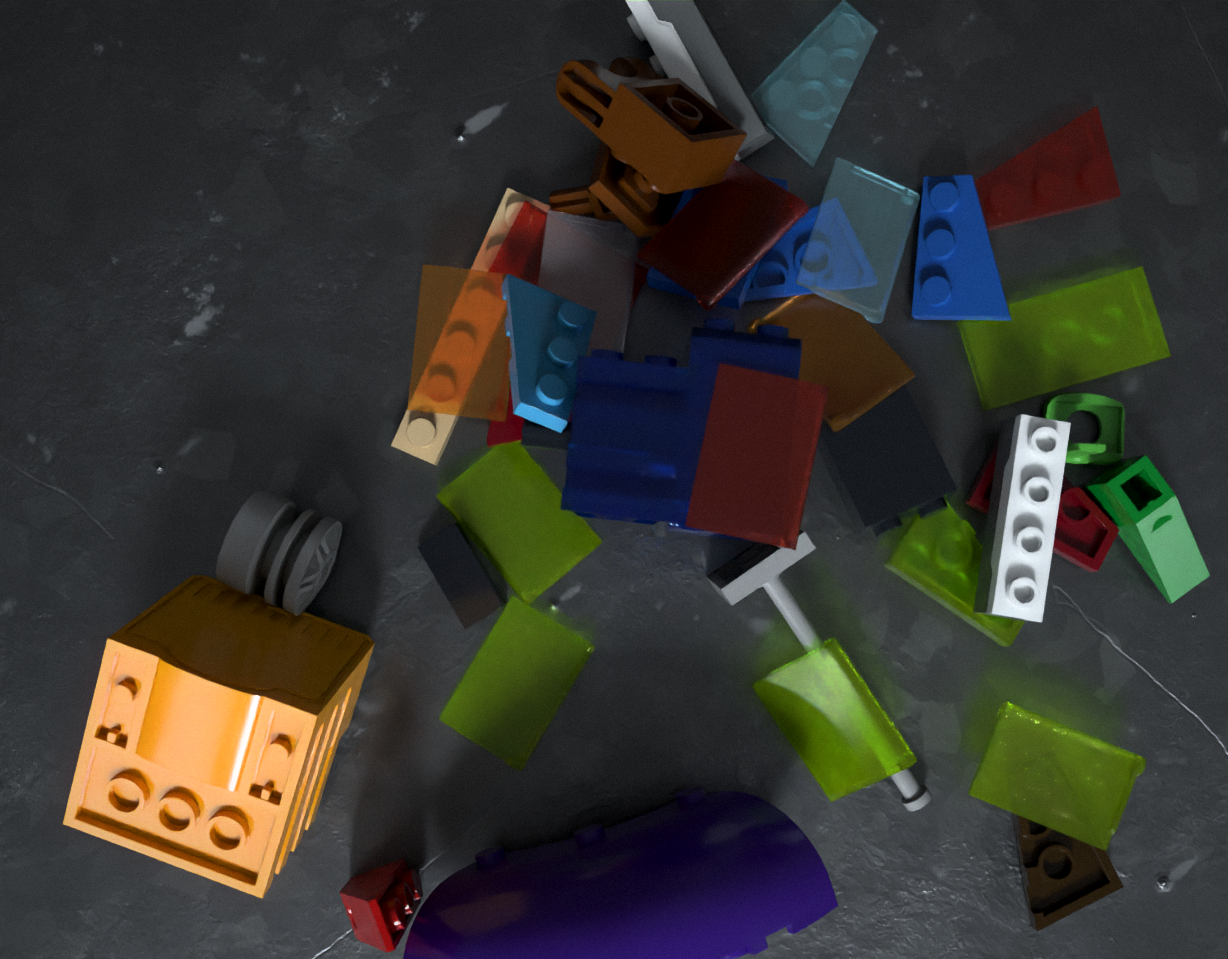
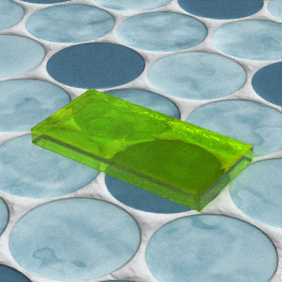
M1143 266L1010 304L1008 306L1012 321H957L984 411L1171 357Z

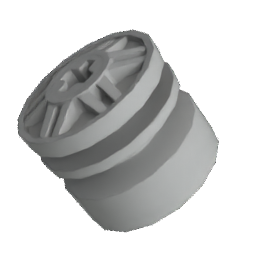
M261 488L255 491L243 504L224 538L216 565V579L220 583L249 595L259 591L266 582L264 590L265 602L277 606L283 601V610L299 616L311 604L332 570L342 535V523L329 516L320 521V514L310 508L302 512L294 522L296 504L292 500Z

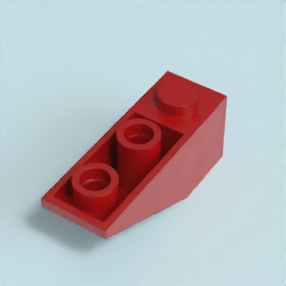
M404 858L349 879L339 892L356 939L386 953L396 949L421 903L419 899L423 897L422 885L418 874L414 869L408 870Z

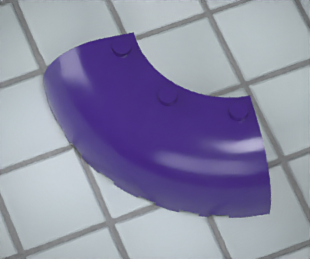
M697 786L676 793L675 802L629 821L605 829L603 824H594L581 828L574 832L575 838L521 850L504 852L503 846H495L480 851L475 855V863L446 878L425 900L411 926L403 959H734L746 954L754 956L768 949L765 937L784 927L787 928L788 933L796 934L838 907V903L828 872L815 847L797 824L785 813L769 802L748 793L738 791L704 793L703 787Z

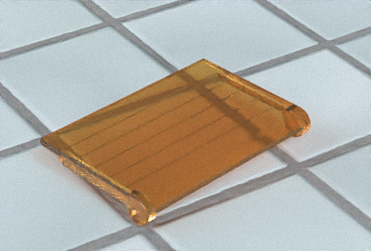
M423 264L408 410L506 421L510 391L509 361L512 354L510 336H506L505 319L508 313L507 302L502 299L501 285L507 273L501 274ZM510 274V275L515 276V277H517V278H519V279H522V276H521V275Z
M839 291L794 296L763 319L761 317L754 319L747 327L750 334L834 432L842 430L915 377V373Z

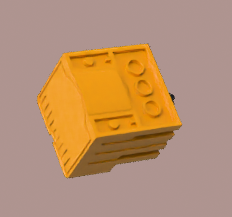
M206 575L190 576L107 638L63 824L174 865L178 869L190 871L263 898L271 886L274 873H280L287 862L289 852H294L300 843L304 829L308 830L315 820L339 740L350 725L375 642L369 635L312 614L303 612L297 616L283 610V608L265 602L263 596L255 593L253 595L246 594L220 583L212 577Z

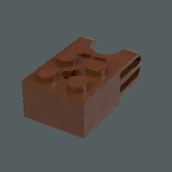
M617 57L612 61L609 70H606L592 60H570L563 64L556 79V96L561 105L611 148V154L616 159L630 164L645 177L644 181L651 189L662 194L721 183L747 136L745 131L681 79H664L637 57Z

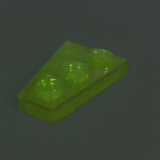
M948 503L946 510L927 519L921 520L919 514H915L883 566L1001 646H1011L1025 621L973 612L983 546L974 536L976 534L975 530L966 519L961 520Z

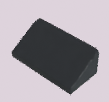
M455 522L417 547L465 629L507 605L460 523Z

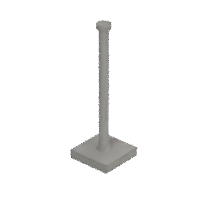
M782 524L709 574L707 579L715 591L732 606L756 589L764 587L903 794L902 803L908 811L919 810L929 803L932 798L931 792L925 785H919L780 577L785 569L816 549L805 531Z

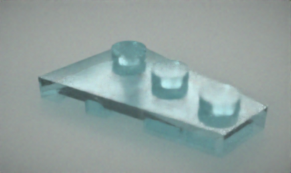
M842 0L751 94L766 124L811 167H814L878 32L846 0Z

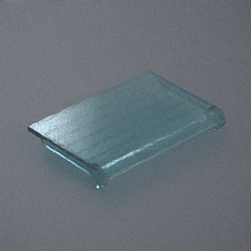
M836 157L795 283L810 289L814 294L863 314L864 318L869 322L882 323L920 195L911 189Z

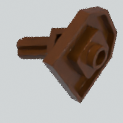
M602 140L589 185L554 190L549 195L550 209L554 216L561 218L594 212L598 222L620 219L638 237H657L667 231L674 201L671 193L662 194L651 189L645 183V177L630 164L616 159L610 152L611 148Z

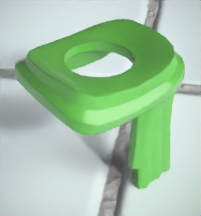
M1064 392L1050 397L1044 405L1043 418L1066 422L1072 413L1083 410L1095 416L1099 423V436L1093 444H1074L1068 440L1065 463L1113 465L1122 459L1124 452L1125 412L1121 402L1109 397L1083 392Z

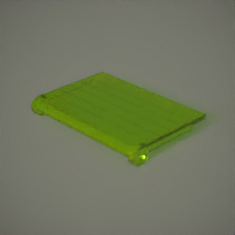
M518 442L496 446L436 495L527 606L602 543Z
M512 596L438 720L501 758L510 767L522 771L596 646Z
M836 638L827 640L820 648L771 672L751 685L831 802L901 772L914 765L917 761L916 755L898 732Z
M1006 701L999 710L968 795L1107 851L1111 837L1117 831L1135 780L1145 769L1146 759Z

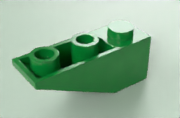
M1147 455L1121 459L1083 486L1101 511L1119 529L1118 535L1168 603H1173L1210 576L1175 493Z

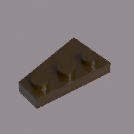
M1047 751L1006 772L1030 926L1034 930L1039 931L1124 887L1055 753Z

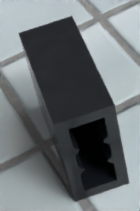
M906 385L815 422L812 437L860 537L873 532L876 538H881L902 528L901 520L919 514L921 520L939 514L948 508L946 501H949L956 492L957 487Z

